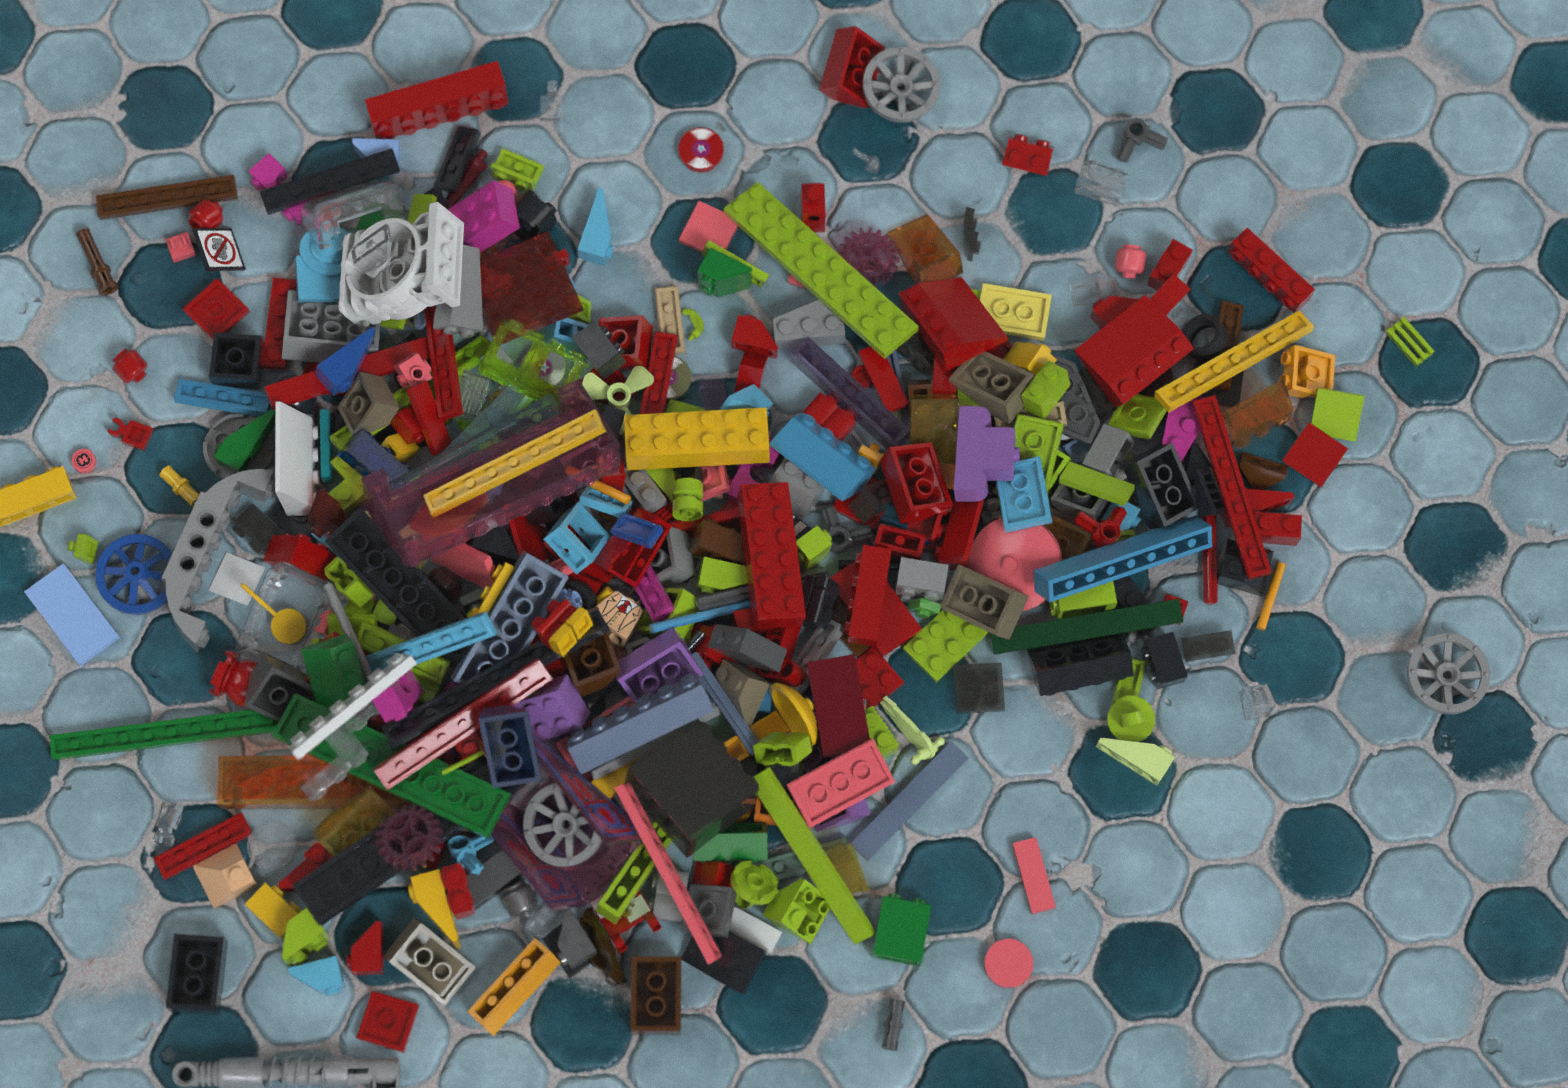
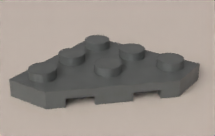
M1053 355L1057 359L1054 364L1068 371L1070 381L1069 388L1058 401L1064 402L1068 425L1064 426L1062 435L1092 446L1101 424L1077 366L1074 362Z

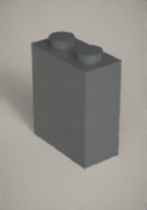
M717 624L711 634L708 645L709 648L748 668L780 672L787 649L749 629Z

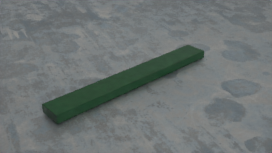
M1180 599L1016 626L1010 639H1005L990 633L993 653L997 655L1183 623Z

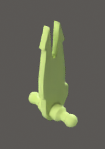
M887 696L882 698L883 700L880 704L887 715L892 718L910 743L914 744L918 749L917 754L911 757L910 762L913 765H917L921 760L933 758L935 752L938 751V747L944 745V738L938 737L932 742L896 706V703Z

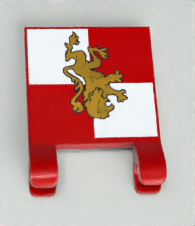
M640 891L616 925L596 912L597 905L605 893L589 902L619 953L628 949L620 934L646 919L654 933L662 928Z

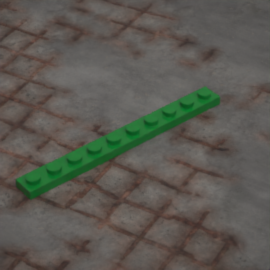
M244 710L49 735L51 759L56 761L268 734L274 732L279 722L254 710Z

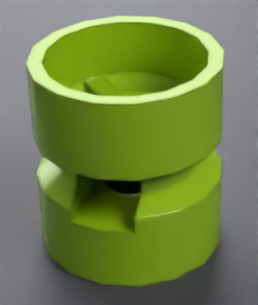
M681 478L674 481L672 484V496L674 499L672 502L673 517L680 521H696L703 517V483L695 478Z

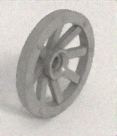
M894 47L877 54L869 62L863 77V93L867 103L878 115L893 122H912L924 117L933 109L940 93V76L933 62L923 53L907 47ZM897 58V75L894 76L883 62ZM904 58L918 63L908 76L904 74ZM876 68H878L889 83L871 81ZM923 69L927 71L931 81L912 83ZM897 87H902L904 90H898ZM872 89L888 91L890 93L878 101ZM932 89L927 101L912 93L914 91ZM907 98L919 106V108L906 112L905 99ZM897 99L899 112L888 109L885 106L892 100Z
M1442 633L1425 639L1416 647L1408 662L1407 679L1412 693L1422 705L1441 714H1459L1473 708L1483 698L1490 682V668L1484 653L1474 642L1461 635ZM1444 643L1443 663L1441 664L1429 648ZM1452 644L1467 650L1455 663H1451ZM1422 654L1436 671L1417 668ZM1473 656L1479 671L1460 672V668ZM1443 673L1448 674L1450 679H1445ZM1418 677L1435 679V682L1424 691L1418 681ZM1480 679L1475 694L1458 682V680ZM1440 687L1443 688L1444 703H1440L1430 697ZM1451 687L1468 700L1459 704H1453Z
M555 783L537 792L527 805L523 820L525 839L533 853L550 865L559 867L578 865L595 854L602 843L604 833L596 823L592 838L579 828L580 825L593 823L594 821L590 816L577 817L582 807L577 800H575L569 812L562 791H570L563 783ZM566 783V785L570 788V790H571L574 794H576V793L572 790V788L568 785V783ZM574 784L585 797V799L582 800L577 796V798L582 804L584 803V801H598L597 798L589 790L588 792L592 795V799H589L578 787V785ZM554 794L560 813L543 805L542 802L548 796ZM592 803V804H590V805L592 806V808H590L591 811H592V813L596 816V818H597V819L601 822V824L605 827V823L602 822V821L597 817V815L595 814L594 809H593V806H594L595 804H600V803ZM539 811L553 819V823L534 827L536 812ZM567 820L570 822L569 828H567L565 825V822ZM554 831L556 834L544 849L539 843L536 834ZM573 835L577 836L587 845L578 855H575ZM563 837H565L566 858L551 854Z

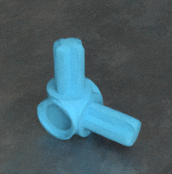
M463 835L450 838L447 845L451 864L460 863L471 874L479 875L483 869V864L476 858V851L493 843L492 835L488 839L480 835L471 839Z

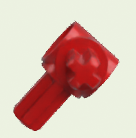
M1116 506L1108 519L1101 520L1099 523L1086 513L1080 511L1074 522L1091 533L1090 538H1092L1094 545L1097 548H1101L1114 543L1120 537V525L1127 512L1124 507Z

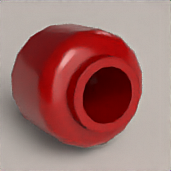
M202 200L189 211L188 222L192 229L217 228L223 222V209L215 201Z
M124 349L112 360L114 362L113 371L124 383L128 384L134 381L137 384L147 375L144 371L147 369L148 363L136 350L131 349L128 351Z

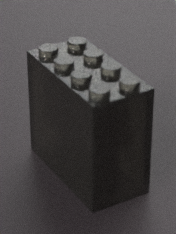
M699 719L685 724L630 765L625 779V783L630 782L645 811L686 858L751 810L755 805L760 790L755 778L748 776L743 771L740 761L729 755L724 743L719 739L716 740L711 734L709 726L703 721L700 722Z

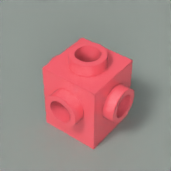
M418 353L411 354L393 365L398 374L396 379L402 388L406 387L408 389L422 381H428L433 378L430 374L432 371L430 365L425 359L422 360Z

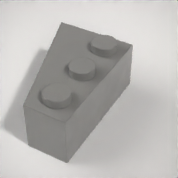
M820 300L773 318V338L778 346V350L844 344V322Z

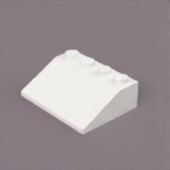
M276 402L275 492L287 516L316 515V507L320 505L319 492H316V484L320 483L319 470H316V462L320 461L319 448H316V440L320 439L319 426H315L312 417L282 402Z

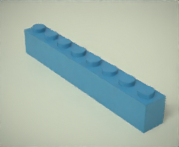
M1193 516L1166 527L1157 528L1033 570L1034 590L1048 602H1053L1212 547L1211 525L1197 516Z

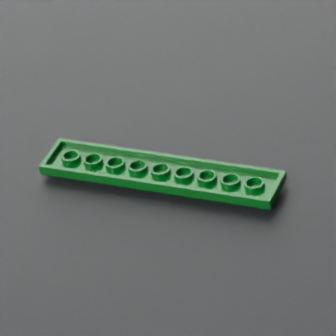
M295 693L275 728L272 737L290 746L292 744L290 739L300 731L306 733L312 728L309 724L320 715L324 718L331 711ZM350 718L306 753L487 839L490 837L511 797L509 792L498 787L493 788L491 784L459 769L443 775L441 773L442 770L451 765L436 758L387 790L373 768L407 745L402 744L393 749L386 735Z

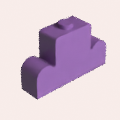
M959 406L954 479L955 501L977 502L985 499L988 495L987 481L1014 480L1015 462L1020 461V447H1016L1014 428L992 427L991 415L988 409L981 406Z

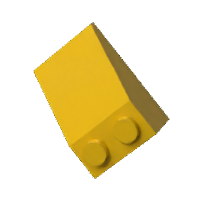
M440 870L410 877L412 884L408 885V889L413 903H418L421 910L456 949H460L459 936L453 913L448 905V894L443 885Z

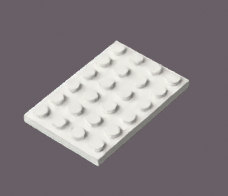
M405 653L393 655L386 661L388 663L386 668L383 670L378 668L367 677L369 681L364 686L356 685L348 692L349 698L344 702L339 699L328 709L331 712L323 718L320 715L309 724L312 727L306 733L300 731L290 739L292 744L289 746L292 753L299 760L417 664L416 661Z

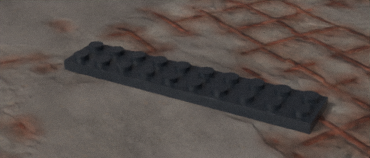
M484 755L461 769V771L492 785L487 758ZM524 783L498 788L509 792L510 795H513L514 793L525 787L526 784ZM410 804L292 886L317 924L322 926L461 831L463 827L415 804Z

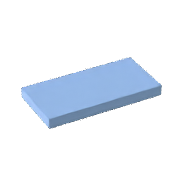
M64 563L24 591L80 666H83L120 638Z

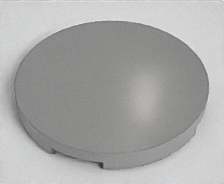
M233 413L218 419L211 425V429L208 431L203 442V455L210 470L219 478L224 479L235 473L217 464L214 458V451L220 442L223 443L226 437L257 419L256 417ZM271 432L247 470L267 469L270 466L275 452V443Z

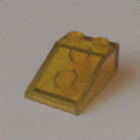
M910 395L909 445L932 442L938 462L952 465L956 464L959 398L957 395Z
M369 788L329 814L312 832L318 842L333 856H336L396 815L397 812L373 789Z

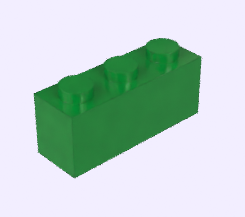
M767 822L694 824V861L703 863L705 861L724 860L725 862L732 863L738 860L753 862L768 860Z

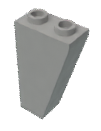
M463 245L460 306L452 308L446 303L436 305L433 329L442 330L443 334L458 333L460 337L468 338L473 337L474 333L483 331L479 248Z

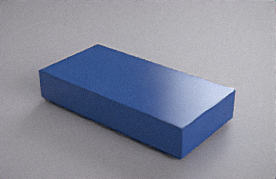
M623 512L610 531L615 537L651 549L664 530L661 525Z

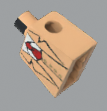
M615 591L597 605L610 629L608 635L611 642L621 650L625 648L643 613V609L638 606L641 599L636 591H631L627 597Z

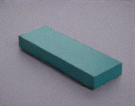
M320 409L321 478L324 484H332L333 468L330 463L333 460V448L329 437L332 435V416L328 409Z

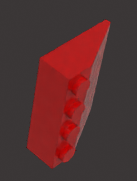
M962 277L917 283L898 293L902 312L919 326V335L946 371L1008 340L1007 335Z
M1143 295L1073 351L1114 407L1128 402L1191 352L1194 347L1183 332L1146 295Z

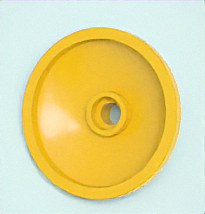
M774 683L771 685L769 692L772 702L790 732H802L809 735L811 747L815 745L817 740V721L813 710H815L813 703L809 698L804 699L798 691L784 684Z

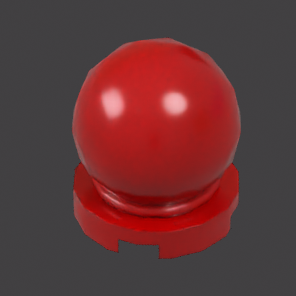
M227 650L225 652V656H227L224 663L219 661L210 684L215 685V687L210 689L209 693L218 698L226 693L231 702L237 706L246 707L244 703L250 675L258 662L249 659L239 661L238 653Z

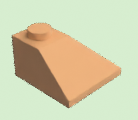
M237 843L192 865L214 909L258 886Z

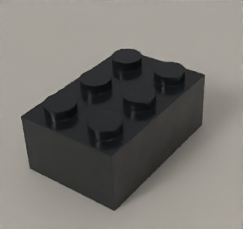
M1173 442L1157 445L1122 464L1129 483L1135 485L1133 493L1149 529L1166 527L1199 508L1197 498Z
M174 934L165 1006L169 1012L220 1016L228 941L224 937Z

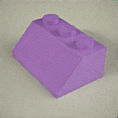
M673 626L619 660L622 671L616 677L636 704L635 701L644 695H649L650 697L658 693L657 690L665 685L670 684L673 686L688 674H693V676L696 674L702 676L704 674L688 646Z

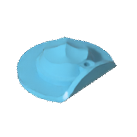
M320 225L310 229L302 237L299 247L300 256L304 264L313 272L321 275L335 276L341 274L342 242L344 236L349 232L334 225Z

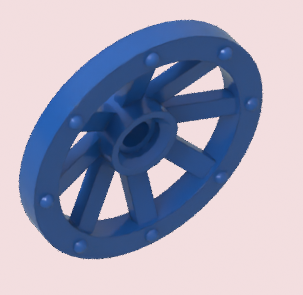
M132 534L115 540L102 552L97 562L95 577L101 596L112 608L125 614L143 615L158 610L168 602L166 588L158 596L147 580L150 578L162 581L163 573L148 569L164 559L168 563L172 552L163 542L149 535ZM138 544L135 558L131 561L122 548ZM146 545L160 552L142 562ZM116 553L126 566L107 567V564ZM133 570H140L139 574L132 575ZM105 575H124L120 581L108 590ZM129 583V603L125 604L114 596ZM138 586H142L153 601L136 605Z

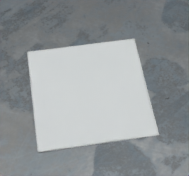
M226 552L209 591L248 606L252 596L241 588L240 585L244 583L254 592L265 567Z

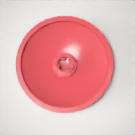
M1000 518L985 526L976 536L972 543L968 568L1028 595L1029 597L1022 610L1027 611L1038 607L1046 601L1034 590L1033 570L1062 561L1063 559L1056 538L1044 525L1006 533L1003 518Z

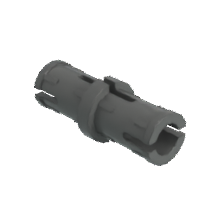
M890 999L887 1020L884 1021L885 1035L882 1048L897 1051L900 1030L903 1029L904 1025L902 1023L905 1001Z

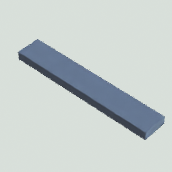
M950 742L850 845L864 859L869 861L968 760V757L953 742Z

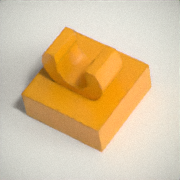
M872 442L869 448L862 445L858 455L867 458L870 464L876 468L873 473L875 475L880 467L879 460L883 454L878 452L881 446Z

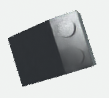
M729 929L728 938L712 936L722 957L708 964L692 935L681 957L682 961L743 995L746 994L768 949Z

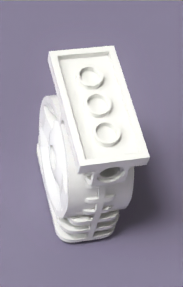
M439 202L430 204L429 212L420 214L413 224L400 218H389L375 223L367 230L361 229L356 234H346L342 242L343 253L341 281L339 284L338 308L341 314L357 326L364 328L368 327L370 323L373 325L378 324L381 320H401L412 317L427 306L431 307L446 303L452 308L460 306L464 223Z

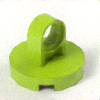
M1124 696L1117 699L1111 705L1107 714V725L1111 734L1118 740L1140 742L1152 733L1155 726V713L1152 706L1145 699L1138 696Z
M753 861L740 862L732 872L730 878L731 885L737 893L735 902L742 909H747L755 904H768L778 893L777 884L779 882L773 871L763 864L758 867L751 864Z

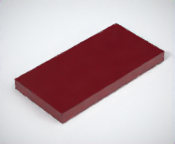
M855 654L807 662L823 759L840 756L870 740Z

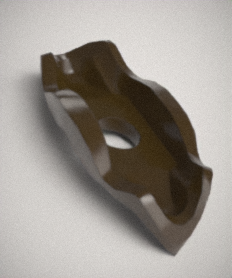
M592 906L586 908L580 917L579 924L597 952L596 955L588 959L589 963L604 972L605 981L608 984L623 985L628 981L617 961L616 949L607 930L599 924L598 917L595 915Z

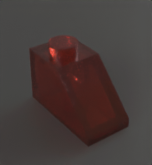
M320 488L307 520L311 525L310 531L319 538L324 536L327 539L348 518L339 501Z

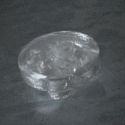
M270 821L260 824L251 832L247 842V851L250 859L260 869L277 871L294 861L297 852V841L294 833L288 826L280 822Z

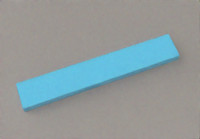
M485 611L365 657L372 672L378 668L381 670L388 666L386 661L396 653L408 654L419 664L493 637L497 631Z

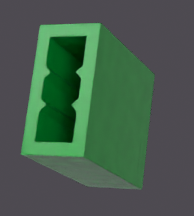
M888 894V897L883 896L872 958L920 967L932 905H928L926 900L913 898L912 901L902 900L903 896L897 894Z

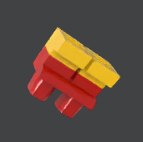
M564 599L562 603L552 600L547 607L548 618L545 620L541 616L536 617L531 625L544 645L564 657L577 643L576 638L579 640L592 627L593 622L586 609L572 606L567 599Z

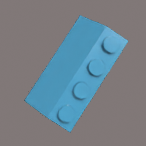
M805 413L793 417L769 444L841 501L863 491L876 470L867 458L859 456L852 450L849 444L841 442L834 436L832 431L823 428L816 423L812 416Z

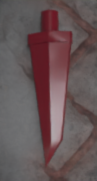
M480 149L475 158L471 157L457 192H449L445 200L447 209L458 202L487 168V165L483 163L488 156L485 150Z

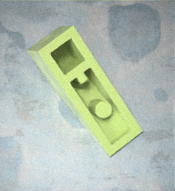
M1100 738L1096 745V748L1156 786L1175 759L1171 755L1172 752L1162 745L1158 747L1155 744Z

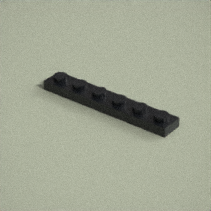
M393 148L259 192L267 215L398 173L400 168Z

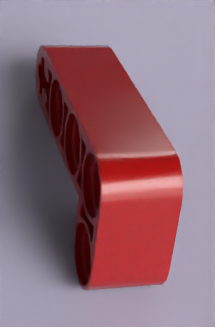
M801 627L772 628L767 630L765 638L787 649L780 672L756 669L761 677L772 684L781 683L788 687H798L805 682L807 678L806 670L792 660Z

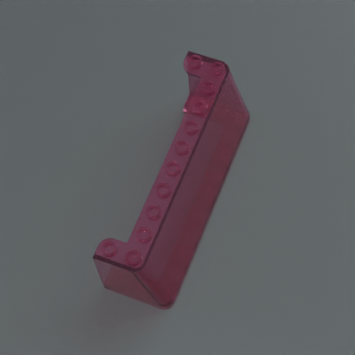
M579 379L558 388L559 415L390 492L388 475L384 468L361 478L366 509L404 566L416 567L426 559L440 556L444 551L454 546H461L471 538L482 536L497 526H504L514 518L525 516L540 506H547L559 497L568 496L575 490L583 486L592 485L596 480L604 476H611L618 471L621 463L620 443ZM594 409L599 413L606 430L605 433L441 515L433 517L430 514L423 496L424 494Z

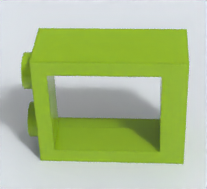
M1111 581L1049 602L1050 616H1055V620L1114 610L1117 604L1114 583Z

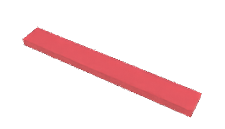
M630 782L619 785L615 790L708 964L716 961L722 955Z

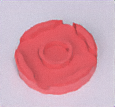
M1003 939L995 942L988 949L984 958L987 977L995 985L1002 988L1021 986L1029 979L1033 970V957L1030 950L1024 943L1015 939Z

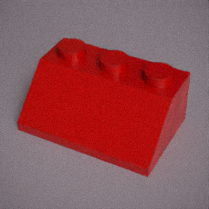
M857 26L836 29L819 90L834 101L868 108L869 104L863 93L864 73L869 62L877 54L884 51L885 47ZM878 68L874 71L871 81H876L879 72Z
M932 442L889 447L879 460L900 523L922 521L953 506Z
M984 499L977 502L952 501L953 506L947 512V515H950L949 522L943 523L941 537H944L943 545H937L934 556L935 559H938V563L949 565L948 570L956 571L958 564L967 566Z

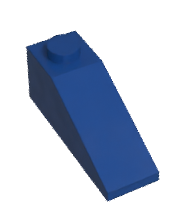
M371 327L317 365L316 377L333 396L339 392H346L352 386V382L374 341L376 332L374 327Z

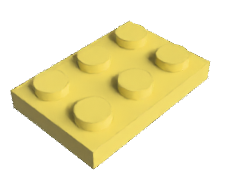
M983 283L980 301L1006 335L1041 341L1045 340L1051 294Z

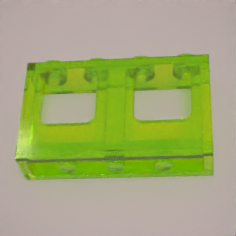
M503 319L477 368L479 373L564 414L568 407L566 403L584 368L588 369L590 365L585 359L586 355L577 350L570 352L564 349L565 345L557 340L547 341L543 339L544 335L534 329L529 332L522 328V323L514 319H510V321ZM509 330L533 342L522 365L519 367L497 357V352ZM551 351L575 362L562 387H556L538 377Z

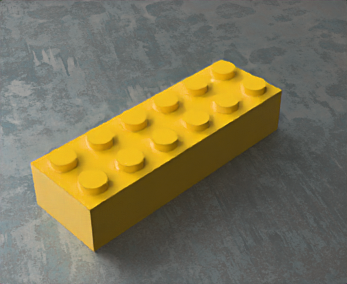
M767 407L624 415L627 471L770 463Z

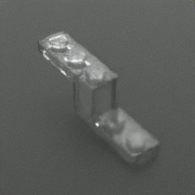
M372 700L324 739L337 754L338 758L300 788L311 802L314 799L323 797L331 785L341 782L346 777L348 771L353 767H359L365 762L369 754L352 732L362 729L367 724V720L374 714H380Z

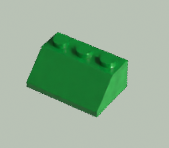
M347 633L300 648L316 703L329 708L339 699L344 702L349 698L348 692L356 685H365L354 642ZM371 702L365 705L358 712L372 708Z

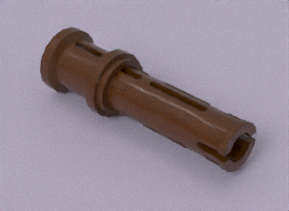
M80 229L77 231L76 236L92 268L91 277L96 280L99 287L98 292L101 296L110 295L119 288L117 282L113 280L110 274L111 268L108 264L104 263L90 229Z

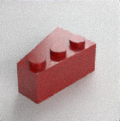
M639 508L632 516L661 525L664 530L653 547L649 549L612 536L592 562L637 588L672 525L642 508Z

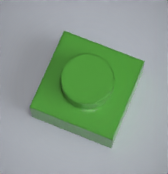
M918 598L908 601L907 609L916 613L915 616L919 618H929L931 615L940 613L941 604Z

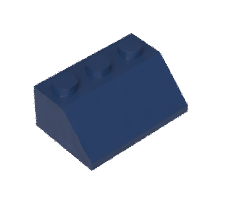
M509 705L482 709L479 723L493 788L542 781L528 709Z

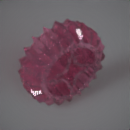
M861 227L859 234L852 230L850 233L851 238L845 236L843 239L844 244L839 245L841 252H838V254L872 283L874 287H877L878 281L882 285L886 284V278L891 280L893 278L892 272L897 271L898 266L896 264L899 263L900 259L896 256L899 254L898 248H893L895 241H888V233L881 236L880 229L873 233L871 227L868 228V232H864V229ZM862 244H872V245H871V246H864V245H862ZM881 249L887 257L885 265L881 263V259L878 257ZM852 251L855 253V257L858 258L855 267L849 258ZM864 256H872V260H864ZM865 270H872V271H874V272H864V271H865Z
M414 804L410 810H408L406 805H403L402 812H398L396 808H393L394 816L391 817L385 814L387 823L379 822V827L382 829V831L376 832V836L380 838L376 841L377 847L381 848L379 854L385 856L384 860L387 864L392 862V866L395 869L401 865L402 870L407 871L409 865H411L413 871H416L417 864L419 863L422 867L426 868L425 860L428 858L430 861H434L432 852L440 853V849L436 845L443 844L442 838L439 837L443 834L442 829L438 828L440 825L439 820L434 819L435 816L432 812L426 814L427 810L425 807H421L418 810ZM416 821L428 827V835L417 831ZM405 823L403 828L396 830L399 825ZM413 834L414 838L411 841L405 840L406 836L408 837V835ZM391 840L402 844L403 854L392 850ZM424 846L421 850L413 854L414 850L417 847Z

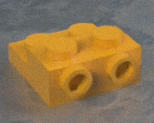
M1294 345L1283 352L1281 364L1284 365V373L1279 379V385L1283 387L1282 394L1301 399L1307 396L1315 398L1317 387L1333 389L1335 355Z

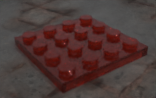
M549 231L480 259L482 313L496 346L584 311Z

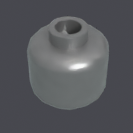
M519 881L504 889L505 893L502 895V901L511 917L519 916L520 919H524L534 914L532 909L537 906L538 900L530 884H523L522 881Z

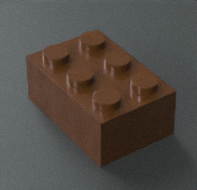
M632 956L631 1035H681V957Z

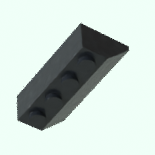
M1122 633L1027 649L1034 682L1040 696H1051L1058 692L1074 691L1081 687L1100 685L1104 682L1123 680L1134 676L1131 651Z

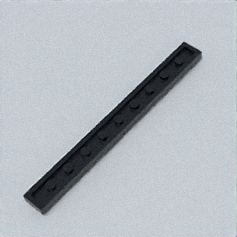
M598 609L589 613L593 622L592 627L579 640L576 638L577 643L565 655L610 631ZM540 640L407 712L408 715L397 722L393 720L381 728L390 745L395 749L437 726L535 659L539 658L545 667L562 656L544 645Z

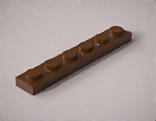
M234 175L96 195L98 217L100 220L197 205L205 199L212 202L238 199Z

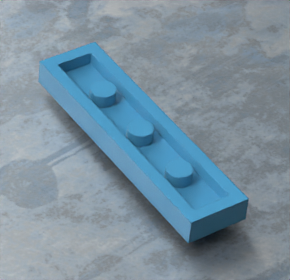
M185 379L179 380L174 395L175 403L257 417L268 412L271 406L264 392Z

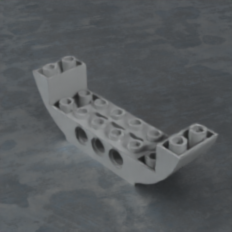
M274 470L241 471L217 482L207 492L201 491L163 573L162 581L164 588H166L172 620L184 641L197 653H199L201 647H206L210 635H208L209 630L207 629L206 621L189 615L193 602H191L192 596L200 591L203 583L201 581L203 572L207 573L211 566V554L213 550L217 551L221 544V532L223 529L227 530L230 524L232 507L236 509L241 499L239 493L266 503L268 497L272 498L274 496L275 478ZM207 523H211V524H212L211 526H208V527L203 526V525H205V524H207ZM196 545H203L200 548H194ZM186 566H193L190 570L184 569Z

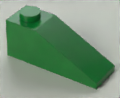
M271 409L226 437L223 443L220 442L214 451V458L217 464L235 474L246 471L274 428L276 411Z

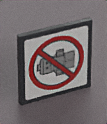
M232 228L192 229L206 271L246 270Z

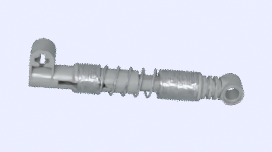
M349 1055L327 1056L325 1059H318L314 1056L312 1060H306L303 1056L299 1060H292L289 1056L284 1065H281L279 1058L275 1057L271 1066H268V1062L264 1057H233L230 1059L221 1058L219 1061H215L214 1065L212 1061H209L208 1065L206 1062H202V1064L200 1062H181L173 1069L172 1077L174 1082L182 1087H199L200 1084L202 1087H206V1084L208 1087H212L214 1084L215 1087L265 1088L266 1080H268V1088H271V1080H281V1088H284V1080H286V1085H294V1088H297V1085H307V1088H310V1085H320L321 1088H323V1085H326L327 1088H349L355 1084H373V1088H378V1083H396V1088H401L400 1058L356 1059L354 1056ZM276 1059L279 1064L278 1066H274V1062ZM188 1067L192 1070L193 1075L189 1081L185 1082L181 1078V1072ZM351 1069H368V1074H351Z

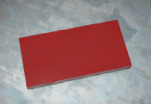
M856 561L830 577L839 584L838 597L847 609L850 597L855 598L856 589H852L853 575H858L860 566H855ZM886 582L877 645L875 647L882 657L922 631L920 625L888 582Z

